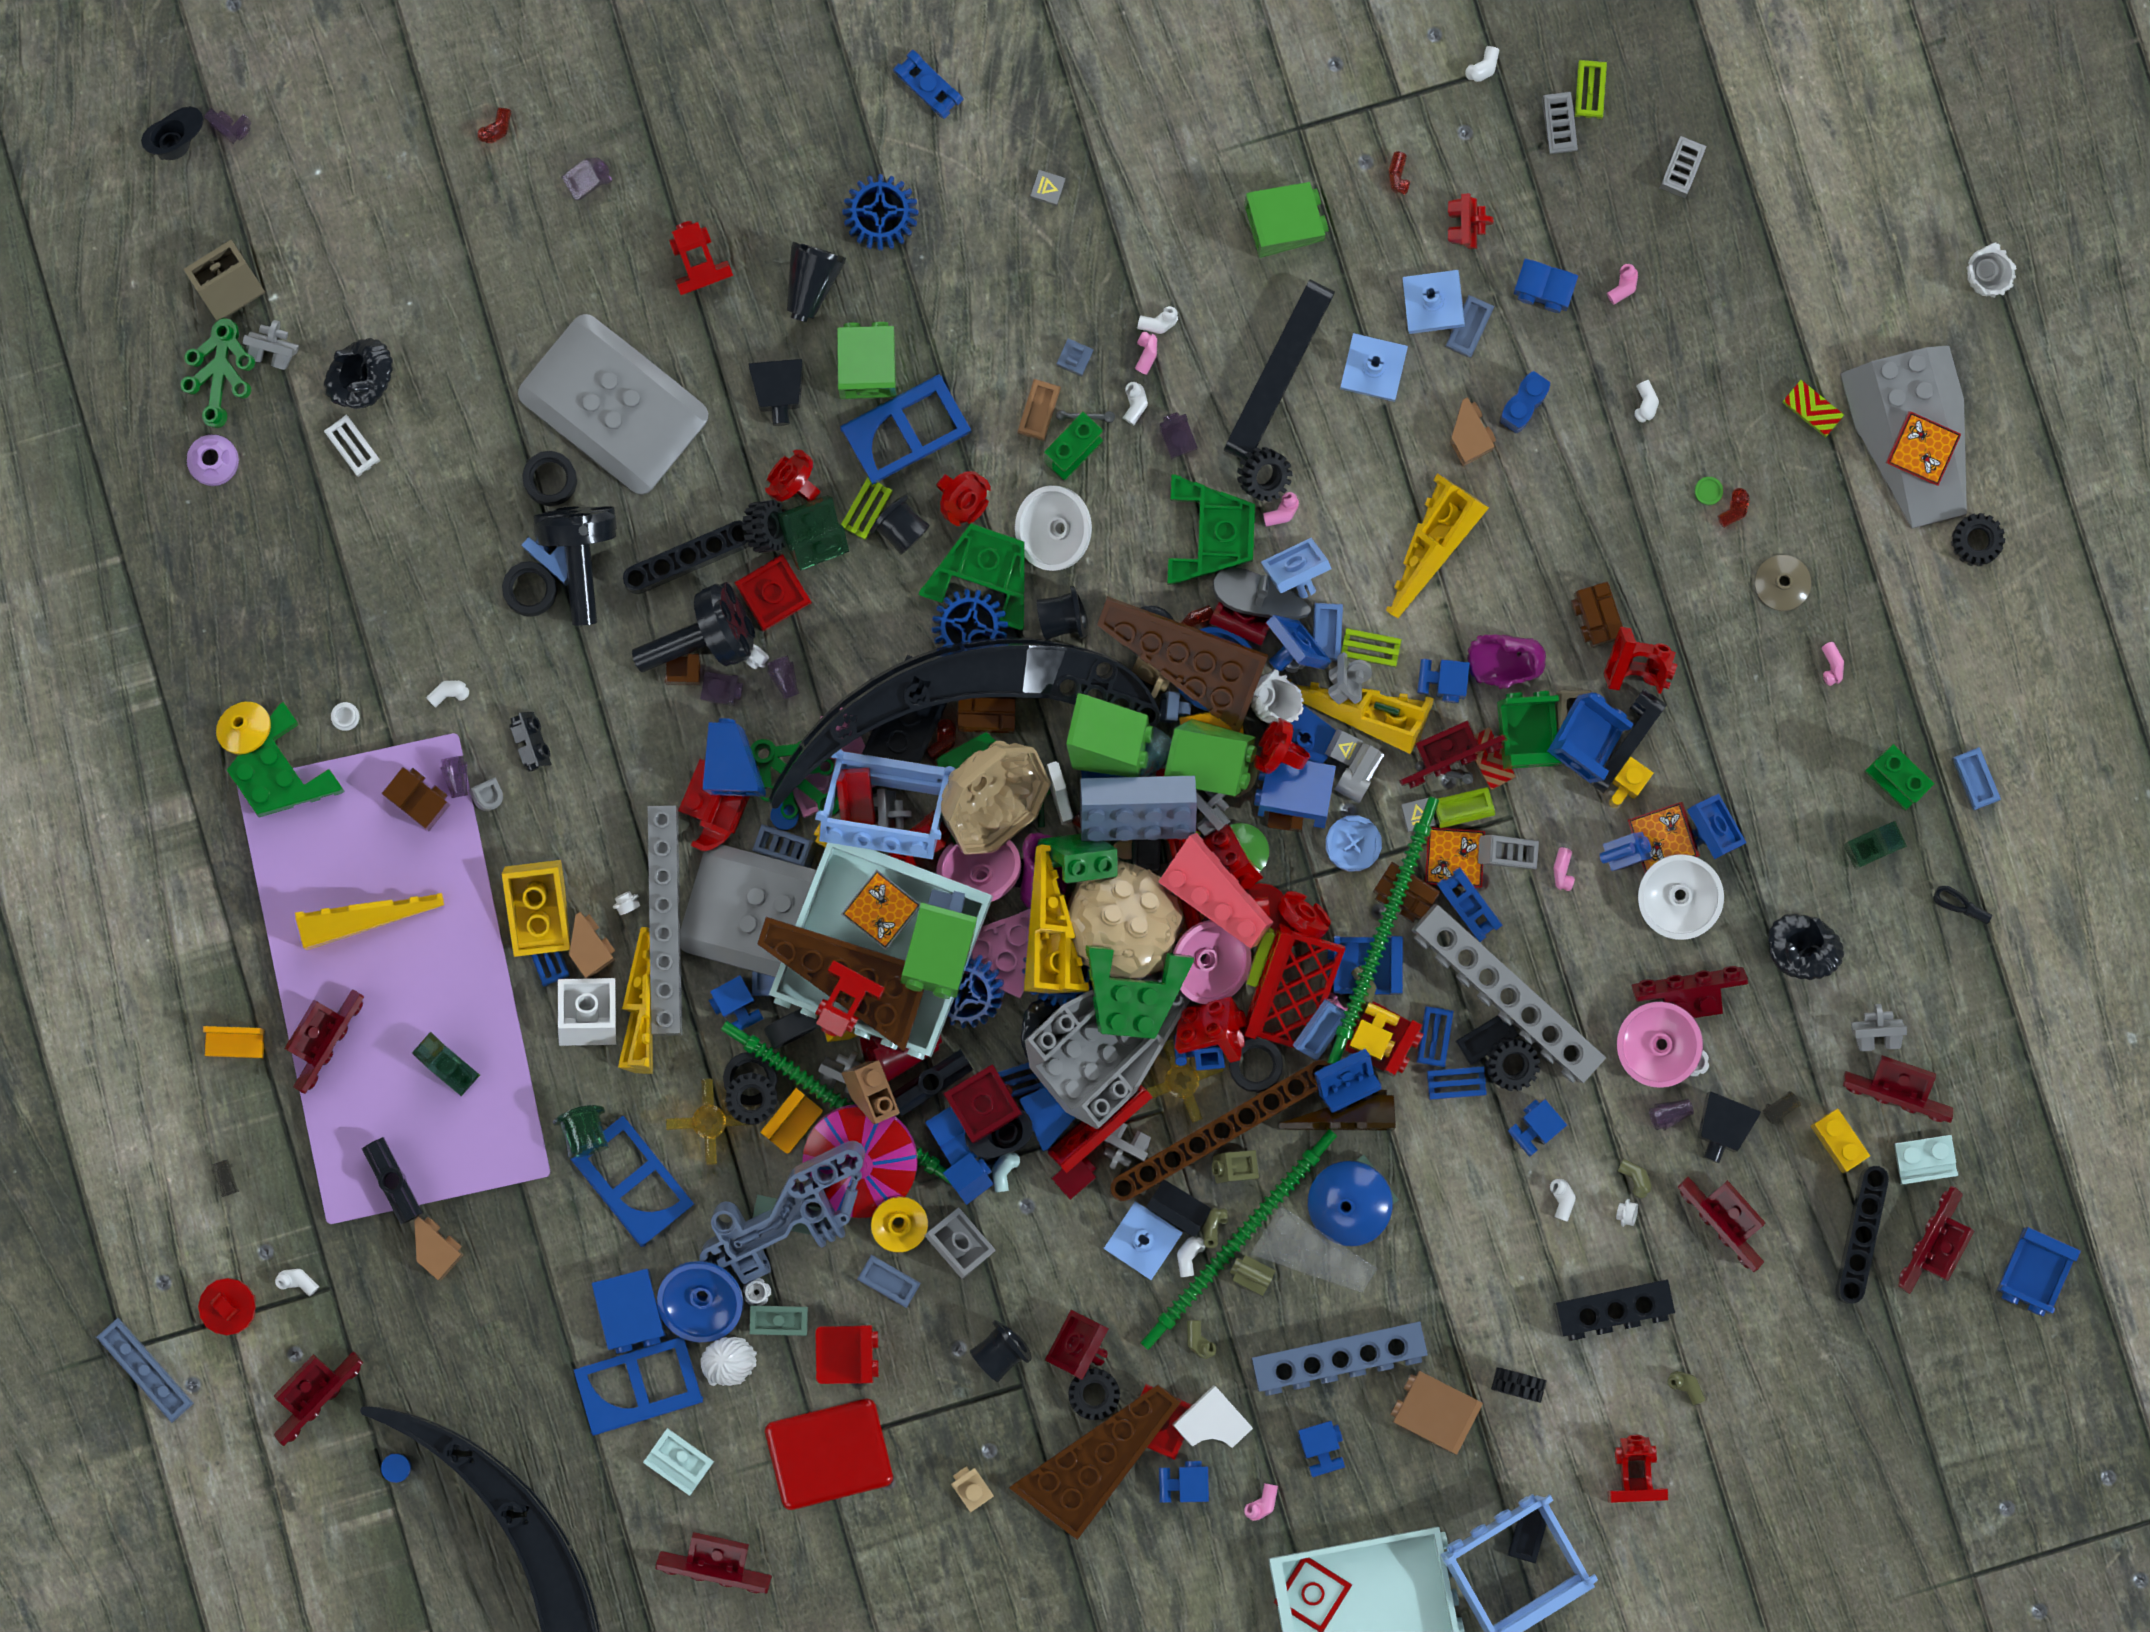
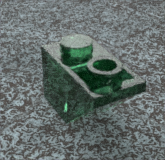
M1896 821L1865 833L1843 845L1855 870L1907 847Z
M432 1032L412 1052L423 1065L460 1096L480 1076L477 1071Z

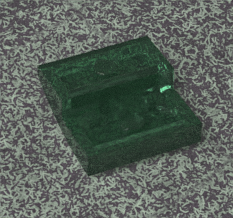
M831 496L820 497L778 514L788 549L797 570H804L850 552L844 526L838 523Z

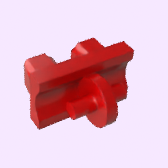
M1470 193L1461 194V199L1448 201L1449 216L1451 218L1461 217V226L1449 227L1448 241L1452 244L1464 245L1468 249H1477V235H1485L1486 225L1494 224V218L1486 215L1485 206L1477 207V198L1471 197Z

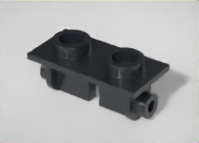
M520 712L518 716L510 718L511 724L509 726L515 743L519 744L523 741L526 743V746L518 749L523 767L527 768L528 772L539 769L540 766L552 765L549 758V747L544 743L540 732L541 724L534 712Z

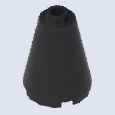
M793 241L790 255L787 311L792 312L791 318L807 322L808 318L814 319L842 270L846 257L833 255L831 252Z

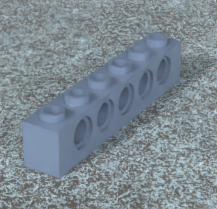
M1415 1322L1253 1357L1251 1360L1258 1392L1265 1391V1395L1269 1396L1282 1393L1281 1387L1293 1385V1389L1296 1390L1310 1387L1309 1381L1320 1378L1322 1384L1338 1381L1337 1375L1349 1372L1350 1378L1366 1375V1368L1377 1366L1378 1372L1393 1369L1394 1362L1405 1360L1406 1366L1421 1363V1357L1428 1354L1421 1322ZM1392 1339H1399L1403 1343V1352L1398 1356L1392 1355L1388 1350V1344ZM1365 1345H1371L1376 1351L1375 1358L1370 1362H1366L1360 1357V1350ZM1337 1351L1344 1352L1348 1357L1347 1364L1342 1368H1338L1332 1363V1356ZM1309 1357L1316 1358L1320 1363L1319 1370L1314 1374H1309L1304 1369V1362ZM1281 1363L1288 1364L1292 1369V1374L1287 1380H1281L1276 1375V1368Z

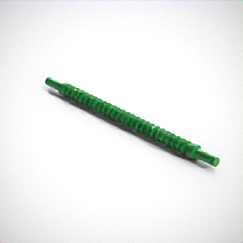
M1429 796L1419 823L1416 822L1413 832L1415 834L1410 836L1412 843L1407 844L1409 850L1404 852L1406 858L1401 860L1404 864L1399 866L1401 872L1396 874L1398 880L1393 881L1395 888L1390 889L1392 895L1387 897L1389 903L1384 904L1386 911L1381 912L1383 919L1378 920L1380 926L1375 928L1377 934L1372 936L1374 942L1369 943L1372 946L1371 950L1366 951L1369 956L1364 957L1366 964L1361 965L1363 971L1358 973L1360 979L1355 981L1357 987L1352 988L1354 995L1349 996L1351 1002L1346 1004L1348 1010L1343 1012L1345 1018L1340 1019L1342 1025H1339L1335 1032L1337 1039L1327 1063L1334 1064L1340 1061L1347 1041L1353 1037L1354 1031L1352 1028L1357 1026L1355 1020L1360 1018L1358 1012L1363 1011L1361 1004L1366 1003L1363 999L1369 995L1366 991L1371 989L1369 983L1374 981L1372 975L1377 973L1375 967L1380 966L1378 959L1383 958L1381 952L1386 950L1384 944L1389 942L1387 936L1392 935L1390 928L1395 927L1393 920L1398 919L1395 915L1401 911L1398 907L1403 905L1401 899L1406 897L1404 891L1409 889L1407 883L1412 882L1410 876L1415 874L1413 868L1418 866L1416 860L1421 859L1419 852L1424 851L1422 844L1427 843L1425 837H1429L1432 828L1430 824L1439 799Z
M727 1020L720 1029L744 1045L743 1049L745 1051L756 1053L755 1057H762V1062L768 1061L769 1067L774 1065L776 1067L775 1071L781 1070L783 1076L789 1075L790 1081L795 1079L796 1085L802 1084L803 1090L808 1088L810 1094L813 1092L817 1094V1099L821 1097L823 1098V1103L829 1102L830 1108L835 1106L838 1109L854 1104V1102L848 1103L847 1097L841 1098V1093L835 1094L834 1088L829 1090L826 1083L824 1085L820 1084V1079L814 1080L813 1074L808 1076L806 1074L807 1070L801 1071L799 1065L793 1066V1061L787 1062L786 1056L783 1058L779 1056L780 1052L774 1053L773 1047L768 1049L766 1043L761 1044L760 1039L755 1035L749 1036ZM921 1147L916 1148L917 1166H924L925 1172L930 1175L934 1173L950 1184L943 1174L947 1168L940 1164L941 1161L935 1156L929 1157V1152L923 1153Z
M1328 1129L1311 1150L1306 1149L1302 1154L1303 1159L1297 1160L1298 1165L1296 1167L1291 1166L1292 1172H1286L1287 1177L1280 1179L1282 1182L1280 1185L1275 1184L1276 1190H1270L1271 1195L1264 1197L1266 1201L1259 1203L1260 1208L1253 1210L1255 1212L1254 1215H1248L1249 1220L1247 1222L1243 1221L1244 1226L1237 1228V1234L1232 1233L1233 1238L1226 1240L1228 1244L1221 1246V1252L1216 1251V1258L1211 1257V1263L1205 1264L1206 1269L1199 1271L1200 1276H1194L1195 1281L1188 1283L1190 1287L1183 1289L1184 1294H1178V1301L1173 1300L1172 1303L1174 1305L1167 1307L1168 1312L1161 1313L1157 1318L1159 1322L1140 1344L1149 1350L1167 1329L1171 1330L1176 1325L1175 1320L1181 1319L1180 1314L1182 1312L1186 1313L1185 1308L1187 1306L1192 1307L1191 1301H1197L1196 1296L1203 1294L1201 1290L1208 1288V1282L1213 1283V1276H1219L1218 1271L1224 1270L1223 1265L1225 1263H1230L1229 1258H1235L1234 1253L1241 1251L1239 1247L1246 1245V1239L1251 1240V1233L1256 1234V1228L1262 1227L1261 1222L1268 1220L1267 1215H1273L1272 1210L1274 1208L1278 1209L1277 1204L1284 1202L1283 1197H1289V1190L1294 1191L1295 1188L1293 1186L1300 1184L1299 1179L1305 1178V1172H1311L1310 1167H1315L1320 1162L1319 1157L1337 1138L1333 1131Z

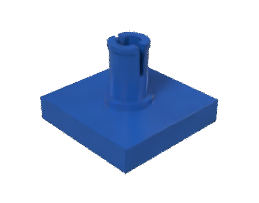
M1273 615L1266 622L1284 645L1269 659L1271 665L1276 670L1282 672L1294 659L1300 665L1323 670L1332 662L1300 621Z
M1303 705L1304 709L1302 714L1298 715V721L1294 720L1291 722L1293 725L1291 742L1301 746L1310 754L1308 761L1323 764L1329 757L1325 752L1336 730Z
M1719 794L1687 809L1697 827L1692 830L1694 838L1698 837L1695 840L1697 847L1706 843L1714 859L1746 844L1743 835Z

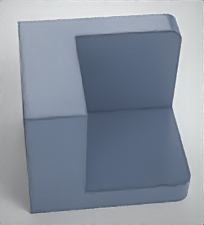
M934 889L931 891L928 904L962 913L965 893L954 891L953 894Z

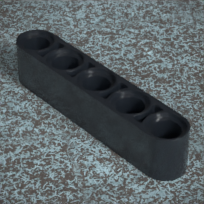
M741 520L734 521L630 566L623 574V582L626 588L633 594H642L748 548L750 540L739 542L733 539L735 530L743 529L742 526L746 525V522ZM711 540H719L722 542V548L720 551L712 553L707 550V544ZM686 551L696 553V559L691 564H685L681 561V556ZM660 562H667L670 565V570L665 575L655 573V567ZM640 573L644 576L643 583L636 587L630 585L629 578L631 575Z
M1871 1166L1864 1169L1859 1177L1836 1285L1837 1298L1845 1304L1859 1302L1864 1297L1889 1183L1887 1171L1880 1166ZM1871 1171L1877 1172L1881 1177V1182L1877 1187L1871 1186L1867 1181V1176ZM1865 1199H1870L1874 1202L1875 1210L1871 1215H1867L1862 1211L1861 1204ZM1859 1227H1864L1869 1232V1238L1865 1243H1861L1856 1239L1855 1232ZM1853 1255H1858L1863 1260V1266L1859 1271H1855L1850 1267L1849 1260ZM1847 1283H1852L1857 1288V1294L1853 1299H1849L1844 1295L1843 1289Z

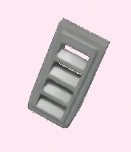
M1571 92L1544 95L1542 105L1549 154L1577 151ZM1565 103V107L1551 109L1550 106L1552 104ZM1564 114L1567 116V119L1552 120V116ZM1568 126L1566 131L1553 132L1555 127ZM1570 137V142L1557 144L1554 142V139Z
M1680 136L1660 189L1686 198L1706 146ZM1682 146L1698 151L1697 156L1681 151ZM1678 156L1693 161V166L1677 160ZM1674 166L1690 171L1689 175L1674 170ZM1673 175L1685 180V185L1671 180L1670 176Z
M1496 835L1480 836L1478 863L1537 869L1539 841ZM1502 844H1504L1503 859H1501ZM1513 845H1515V857H1514V860H1512V859H1513ZM1523 846H1526V860H1525V862H1522V860H1523Z

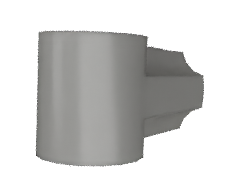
M1363 743L1354 757L1349 769L1346 768L1334 790L1359 804L1371 784L1370 779L1385 754L1373 746Z

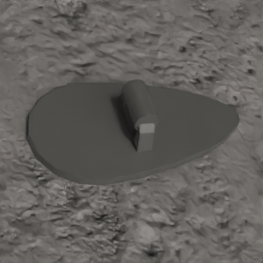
M1234 567L1222 570L1213 581V592L1217 600L1225 607L1236 612L1265 618L1277 615L1290 619L1304 618L1309 616L1311 612L1310 606L1293 591L1287 590L1280 593L1267 575H1260L1247 569Z

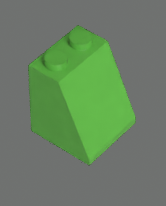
M1310 182L1246 193L1244 206L1259 258L1324 241L1325 232L1329 231L1325 215H1319L1317 206L1321 205L1320 196L1317 188L1312 189Z
M874 322L872 327H860V323H845L843 327L837 328L838 391L840 399L896 397L894 326H889L888 322Z
M1078 693L1066 743L1072 769L1125 777H1140L1141 768L1145 769L1148 762V752H1145L1147 743L1152 742L1154 727L1150 726L1148 715Z
M1191 719L1174 729L1164 776H1195L1196 789L1236 796L1243 792V790H1246L1249 785L1251 775L1248 773V768L1256 756L1257 747L1254 746L1256 737Z
M921 902L902 972L901 983L906 984L905 987L913 991L920 992L924 989L934 992L935 996L942 999L957 998L975 934L977 917Z

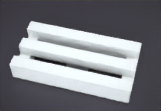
M347 415L324 430L357 477L361 476L365 470L372 468V465L381 461ZM345 423L371 456V459L368 461L342 428V425ZM335 430L340 433L362 463L360 467L355 465L333 435Z

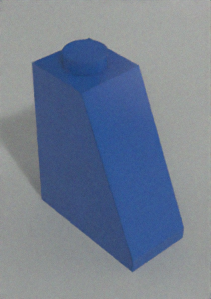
M721 718L718 719V723L709 722L703 790L710 795L765 797L766 790L745 730L736 724L733 719Z
M1046 1087L1019 1099L1024 1111L1032 1121L1033 1131L1043 1152L1049 1150L1076 1119V1117L1064 1111Z

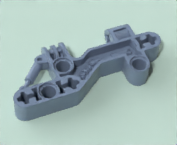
M857 1141L845 1142L793 1168L773 1208L748 1221H745L735 1204L726 1201L718 1204L711 1218V1226L716 1236L705 1242L699 1261L713 1263L722 1268L731 1264L741 1282L747 1284L771 1272L769 1261L763 1249L785 1239L792 1227L797 1223H803L808 1227L821 1248L826 1246L827 1240L829 1242L835 1241V1236L839 1238L845 1237L843 1226L850 1221L858 1193L856 1186L862 1177L860 1169L865 1159V1149L862 1144ZM847 1154H849L851 1157L856 1156V1161H854L852 1158L846 1159ZM827 1165L832 1168L833 1172L831 1174H824L820 1171L819 1167ZM851 1176L852 1183L850 1187H847L841 1210L835 1211L823 1189ZM816 1202L821 1206V1209L817 1211L812 1210L807 1204ZM727 1214L732 1218V1221L728 1223L723 1222L719 1219V1215Z

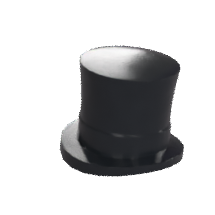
M907 494L892 502L875 521L869 531L871 534L878 531L889 540L900 555L912 547L930 526L906 503L909 498Z
M1074 585L1070 586L1071 593L1054 598L1037 599V614L1045 640L1069 633H1078L1080 638L1087 636L1089 628L1087 614Z
M994 1320L992 1324L995 1326V1329L985 1340L971 1349L970 1354L990 1378L999 1382L1015 1364L1021 1360L1029 1363L1032 1356L1028 1346L1017 1333L999 1321Z

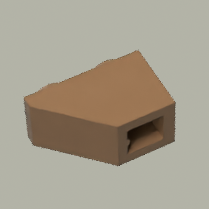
M1468 397L1463 399L1450 439V444L1463 467L1492 452L1495 447L1493 443L1496 441L1490 427L1485 428L1480 420L1483 416L1476 402L1471 403Z
M579 912L575 916L569 956L584 977L589 979L615 961L612 956L615 949L606 937L602 940L595 932L599 927L589 914L584 917Z
M879 1060L867 1061L841 1072L851 1099L873 1124L882 1122L900 1113Z
M417 1217L414 1221L417 1262L437 1280L441 1281L464 1256L459 1251L462 1246L450 1235L445 1239L437 1232L441 1227L430 1217H427L425 1220L422 1217Z

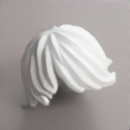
M1996 242L1973 253L1968 262L1969 266L1966 268L1967 280L1970 282V287L1974 288L1976 293L1995 298L1996 295H2004L2005 291L2013 287L2012 282L2016 278L2015 270L2017 268L2012 260L2007 257L2006 250H2000L1999 244Z
M1276 669L1260 677L1250 707L1255 712V715L1264 722L1272 723L1275 721L1278 723V718L1289 722L1298 721V715L1302 714L1304 709L1301 703L1304 701L1301 698V690L1295 684L1289 682L1286 679V675L1280 676L1279 671Z
M724 1337L720 1340H715L702 1353V1372L712 1386L716 1384L723 1386L741 1384L745 1381L747 1375L752 1374L751 1370L756 1367L757 1360L755 1355H757V1351H754L753 1347L743 1338Z

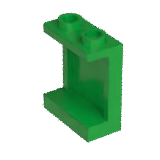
M1082 412L1044 451V463L1065 482L1103 443V439L1100 437L1103 432L1102 428L1086 413Z
M1550 691L1533 692V697H1523L1521 692L1508 693L1505 699L1497 702L1500 735H1506L1507 741L1502 743L1504 748L1501 749L1503 769L1551 767L1563 764L1547 752L1557 734L1555 703L1559 701V695L1550 696Z
M1894 744L1883 751L1864 771L1905 811L1913 803H1917L1935 784Z
M1081 834L1038 839V846H1050L1051 851L1049 855L1053 868L1062 867L1063 881L1065 883L1111 878L1118 875L1117 849L1105 841H1081Z

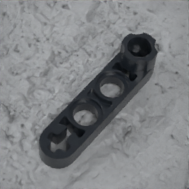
M1645 688L1630 707L1632 711L1641 716L1604 767L1609 771L1604 781L1592 784L1603 794L1667 706L1666 703Z

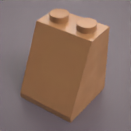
M1418 1371L1416 1376L1410 1374L1403 1388L1408 1391L1403 1401L1399 1399L1396 1401L1390 1415L1394 1416L1392 1422L1457 1455L1483 1403L1421 1371Z

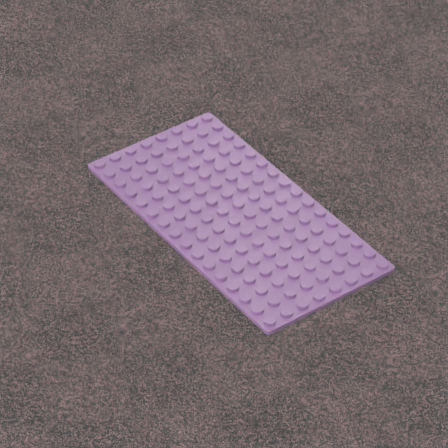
M452 733L293 768L303 784L308 783L327 769H330L345 792L336 796L334 794L326 796L312 803L309 801L295 805L294 808L260 818L237 787L289 1040L313 1000L338 1013L352 989L364 995L362 1000L363 1006L360 1012L351 1018L347 1025L348 1031L341 1041H337L333 1048L331 1060L320 1069L317 1074V1083L306 1094L300 1092L326 1221L329 1224H336L393 1211L361 1149L382 1137L385 1138L401 1171L405 1174L407 1183L419 1205L548 1177L551 1172L475 809L472 797L468 791L470 785L459 736ZM402 767L408 771L413 767L426 778L423 781L426 786L432 789L436 785L448 795L445 801L450 806L430 831L426 830L381 794ZM438 893L443 894L444 906L308 951L303 948L295 912L303 911L308 913L320 911V909L324 908L332 909L354 904L385 900L399 901L415 896L423 897ZM292 1054L298 1079L307 1062ZM396 1173L389 1174L385 1179L386 1186L389 1189L396 1188L399 1184V1176Z

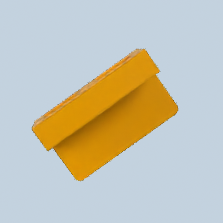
M203 1026V1032L206 1033V1057L263 1058L265 1030L246 1027Z
M795 1088L760 1133L786 1154H789L822 1114L823 1110Z

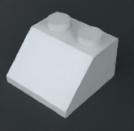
M615 978L558 979L559 1046L616 1045Z

